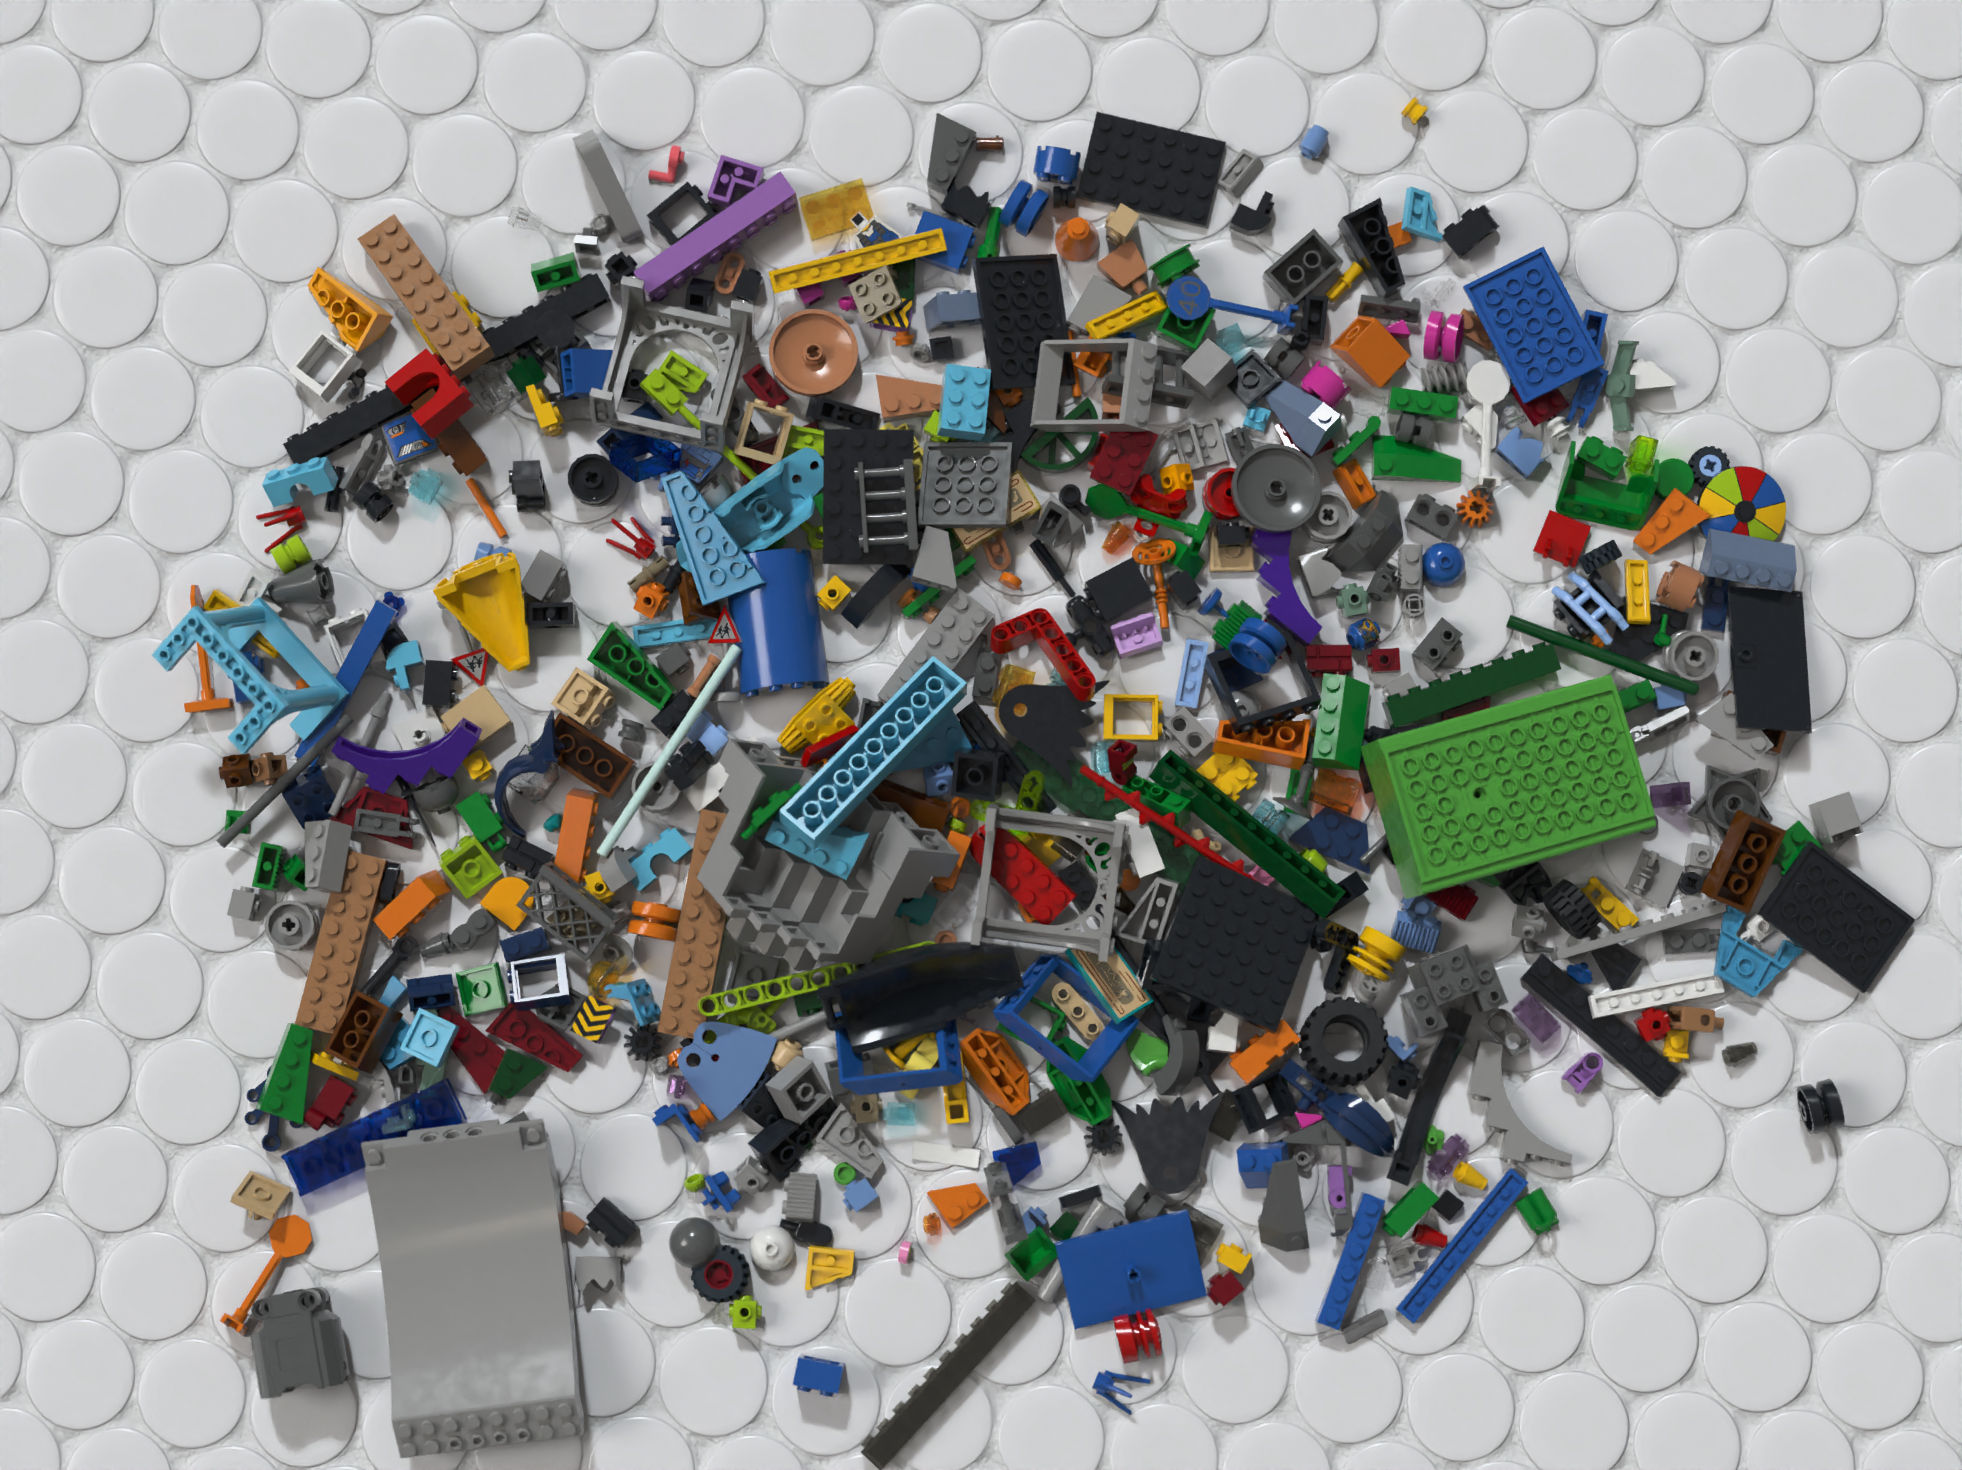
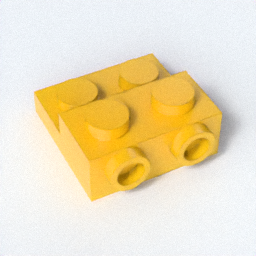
M534 384L527 386V393L544 434L551 437L561 435L563 433L561 424L564 423V419L558 407H553L551 402H547L542 390H537Z
M1215 753L1197 769L1201 775L1234 801L1241 797L1238 793L1244 787L1248 791L1257 783L1255 778L1258 774L1244 758Z

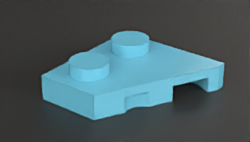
M1414 187L1406 189L1401 230L1439 242L1442 240V233H1438L1435 221L1438 219L1432 207L1433 202L1430 193Z

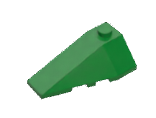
M1372 435L1371 480L1461 482L1460 459L1427 447L1413 445L1410 441L1408 443L1396 441L1395 436Z

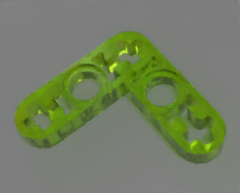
M1034 770L1024 777L1015 808L997 802L976 799L970 805V814L973 818L985 822L987 811H983L980 814L978 813L979 809L976 807L982 804V808L987 810L990 803L999 804L1001 808L1037 812L1045 785L1044 775ZM1036 777V782L1039 784H1036L1031 792L1029 790L1031 789L1032 782L1029 779ZM1024 797L1032 798L1034 802L1032 808H1027L1023 805ZM1011 830L1018 834L1027 833V831Z

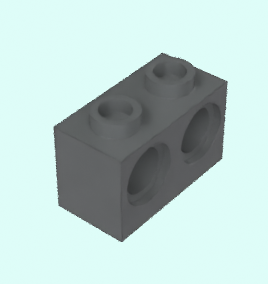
M1419 494L1404 521L1444 542L1459 515L1455 513L1456 510L1446 504L1441 506L1436 503L1434 497L1428 494ZM1420 505L1426 506L1428 515H1420L1417 512V507ZM1437 517H1446L1448 525L1440 526L1437 523Z

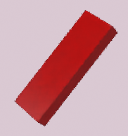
M855 724L806 747L800 763L804 768H807L837 753L859 729Z

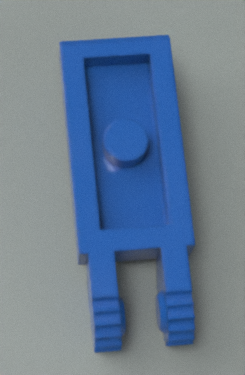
M1599 367L1582 376L1570 404L1572 406L1566 417V422L1570 423L1573 420L1575 411L1579 408L1584 410V413L1578 422V427H1584L1589 414L1594 409L1609 371Z

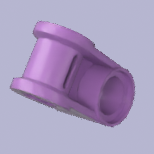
M1594 1052L1583 1054L1562 1075L1561 1079L1569 1082L1575 1088L1577 1094L1580 1093L1603 1067L1602 1057ZM1590 1056H1594L1597 1059V1065L1593 1069L1588 1068L1586 1065V1060Z

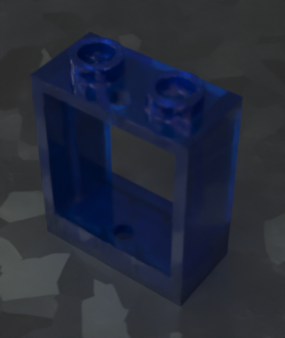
M637 434L610 443L609 460L618 470L635 483L680 468L681 449L671 441ZM647 453L653 455L652 457L640 461H636L634 459L635 457Z

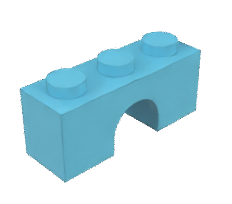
M327 456L323 458L315 457L306 463H295L282 470H271L266 474L262 486L273 507L294 502L298 491L295 484H305L311 489L313 495H318L334 490L338 477Z
M675 827L672 830L667 828L659 835L660 840L655 844L650 842L641 850L643 854L637 859L632 857L628 860L638 874L631 882L639 892L642 893L659 879L652 870V862L657 856L667 855L677 864L693 851L692 847Z

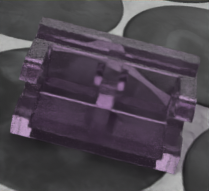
M1530 991L1511 1010L1542 1044L1561 1027L1557 1019Z

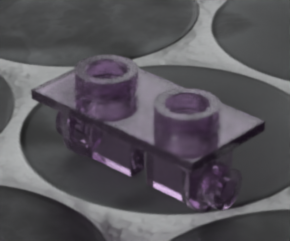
M1457 1133L1454 1136L1451 1135L1441 1147L1447 1152L1445 1156L1437 1151L1428 1161L1429 1165L1426 1168L1432 1173L1435 1172L1439 1180L1443 1176L1447 1177L1452 1172L1455 1162L1466 1156L1469 1144Z

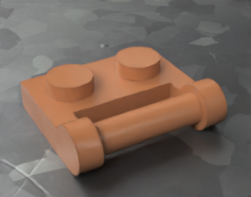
M712 654L708 656L705 666L692 686H689L686 691L689 696L694 699L698 698L721 663L719 658Z

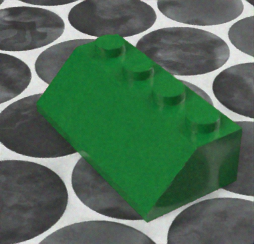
M1323 674L1321 701L1312 755L1314 767L1359 771L1361 761L1360 747L1363 746L1370 685L1347 675Z

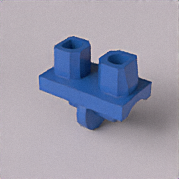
M724 1171L704 1178L714 1194L712 1195L708 1188L702 1191L706 1197V1200L702 1202L703 1206L710 1203L712 1208L716 1210L720 1207L715 1200L718 1198L726 1212H729L742 1199L736 1188L726 1195L720 1188L730 1181Z

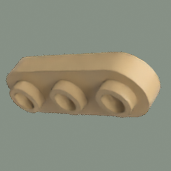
M1058 983L1054 986L1051 993L1053 1001L1085 1038L1095 1040L1104 1030L1101 1020L1069 984ZM1060 990L1067 991L1066 998L1059 997L1058 993ZM1080 1007L1082 1009L1081 1015H1075L1073 1009ZM1095 1024L1097 1027L1096 1032L1091 1033L1088 1030V1026Z

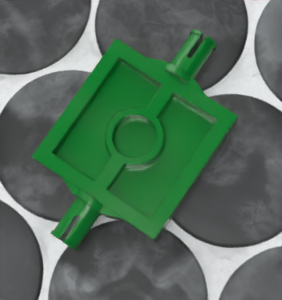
M796 782L788 791L784 790L782 793L779 791L775 792L768 799L769 805L764 809L760 806L751 815L750 826L740 836L747 841L752 835L759 832L803 787Z

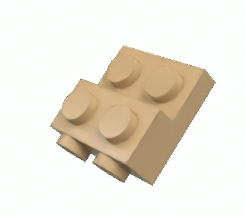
M576 667L551 704L591 731L593 727L595 728L601 723V715L604 710L613 706L616 693Z

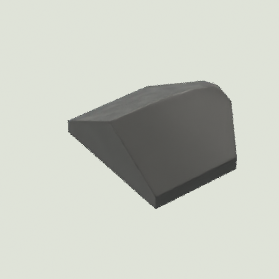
M559 983L541 995L560 993ZM570 988L571 1004L536 1009L537 1019L565 1032L575 1021L586 996Z

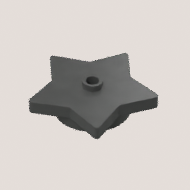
M1706 765L1705 792L1687 812V815L1712 824L1722 842L1737 809L1767 822L1772 821V816L1759 796L1761 769L1754 768L1731 775L1718 768ZM1729 799L1733 801L1731 807H1728Z

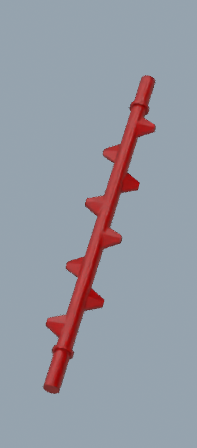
M1086 765L1080 768L1079 772L1095 782L1098 787L1101 786L1105 789L1104 799L1106 801L1116 797L1140 812L1139 823L1141 825L1153 821L1174 835L1175 847L1187 844L1209 860L1257 881L1251 877V874L1243 871L1244 860L1239 859L1231 863L1209 848V837L1196 840L1175 826L1174 813L1171 812L1165 816H1160L1140 802V791L1137 790L1127 794L1106 780L1105 776L1099 775Z

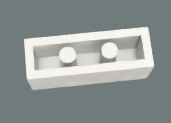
M1131 808L1115 814V819L1125 820V825L1129 826L1127 843H1122V848H1126V854H1129L1132 860L1129 863V867L1133 876L1137 875L1141 879L1162 871L1165 867L1148 823L1141 825L1139 823L1140 812Z

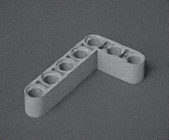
M591 129L574 137L575 145L588 168L623 243L642 235V229L594 130Z

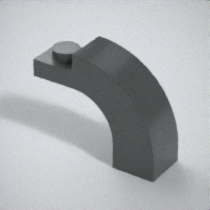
M1166 1014L1162 1017L1169 1038L1170 1054L1165 1066L1153 1074L1159 1095L1176 1096L1190 1084L1195 1075L1199 1061V1040L1197 1031L1189 1030L1184 1014Z

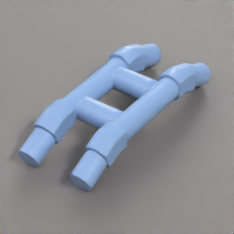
M1574 572L1569 573L1568 579L1583 591L1579 597L1574 600L1565 590L1563 591L1558 586L1553 587L1551 591L1553 595L1572 609L1605 645L1611 643L1613 639L1598 622L1603 615L1607 613L1622 631L1629 627L1621 613L1605 600L1586 579ZM1590 598L1600 606L1591 615L1581 607Z

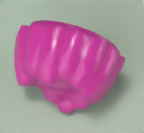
M843 296L838 299V304L842 310L857 309L853 296Z

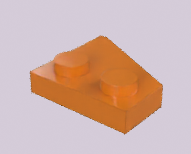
M976 1183L927 1192L930 1199L952 1228L989 1202Z

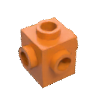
M657 582L642 585L637 591L636 597L638 599L633 609L650 619H654L667 609L670 602L667 600L670 592L666 591L665 587Z

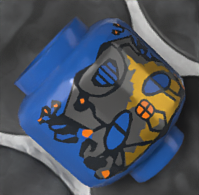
M1363 618L1348 627L1346 639L1353 649L1364 651L1379 642L1381 630L1375 621L1372 622L1368 618Z

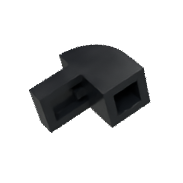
M1265 191L1256 210L1240 203L1229 228L1249 236L1265 231L1272 220L1265 213L1269 215L1274 206V202L1271 201L1273 194Z

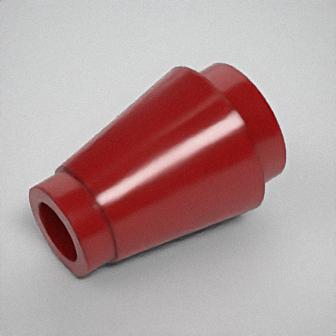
M1417 1223L1412 1233V1241H1415L1417 1245L1444 1248L1448 1239L1447 1235L1425 1223Z

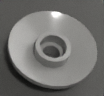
M607 934L589 960L598 970L609 974H616L625 971L630 966L633 959V951L629 943L623 938Z

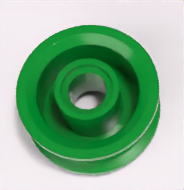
M1191 244L1168 254L1148 268L1149 271L1153 270L1159 281L1157 285L1161 286L1162 289L1172 284L1176 279L1186 276L1191 271L1200 267V260H1195L1189 249Z

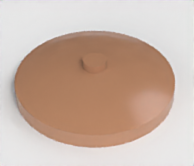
M808 309L788 316L778 325L771 337L769 359L773 373L787 389L808 397L824 396L843 387L852 377L858 361V345L852 329L839 316L825 310Z

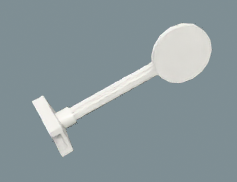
M1486 360L1473 365L1467 373L1465 381L1471 398L1482 404L1481 463L1478 477L1469 482V491L1473 492L1482 486V488H1486V492L1491 493L1501 486V477L1492 476V468H1490L1492 404H1496L1504 399L1509 392L1510 378L1501 364Z

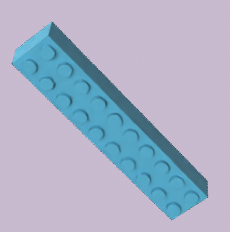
M932 656L779 811L780 822L815 850L967 695V682Z

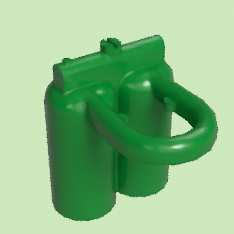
M1541 1187L1514 1203L1530 1230L1534 1231L1537 1236L1546 1230L1548 1232L1551 1230V1227L1559 1224L1557 1212Z

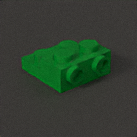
M1799 820L1786 830L1787 832L1772 862V865L1776 864L1781 869L1780 874L1782 877L1807 841H1812L1825 851Z

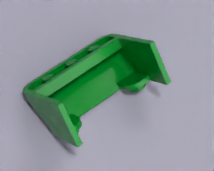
M1571 441L1562 469L1556 498V511L1567 517L1622 529H1640L1644 524L1658 484L1659 460L1655 459L1650 475L1635 474L1630 477L1627 485L1584 476L1585 465L1581 461L1574 459L1576 441Z

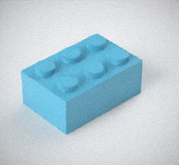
M946 364L943 371L937 436L975 441L982 440L986 428L991 369Z

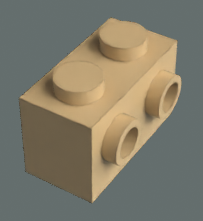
M1121 203L1116 212L1111 211L1105 221L1107 240L1116 246L1127 242L1139 224L1140 214Z

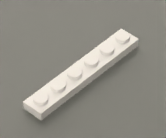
M1714 971L1590 995L1588 996L1592 1018L1594 1019L1721 994L1725 991L1722 980L1713 975Z

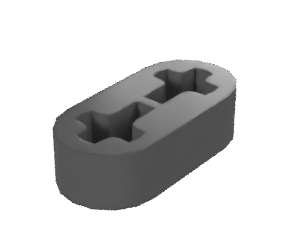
M998 1106L991 1110L1015 1145L1025 1140L1006 1111Z

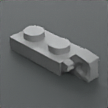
M1686 705L1675 707L1668 714L1651 719L1646 725H1637L1630 730L1633 743L1636 746L1648 739L1650 741L1655 740L1689 723L1690 710Z

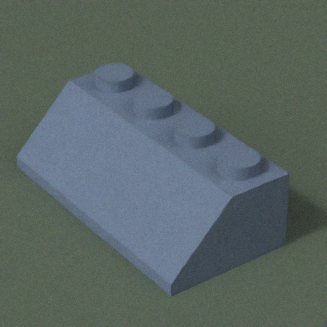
M1709 528L1699 571L1711 577L1792 592L1797 572L1795 546Z

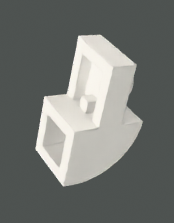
M1364 1083L1354 1088L1356 1093L1353 1095L1359 1096L1381 1114L1386 1122L1396 1118L1384 1098H1380L1376 1102L1374 1101Z

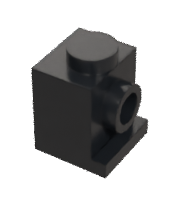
M1218 522L1216 525L1217 548L1244 547L1246 540H1249V527H1245V525L1240 526L1239 522L1226 523V526H1222V522Z

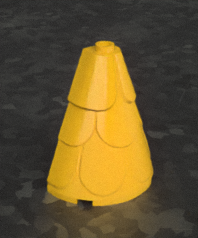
M501 552L477 559L460 567L453 572L451 579L443 578L434 587L433 592L437 600L461 622L464 628L482 643L481 646L509 672L513 670L521 671L528 667L531 658L529 629L525 619L524 595L522 594L520 564L514 553L509 552L507 553L508 556H504Z

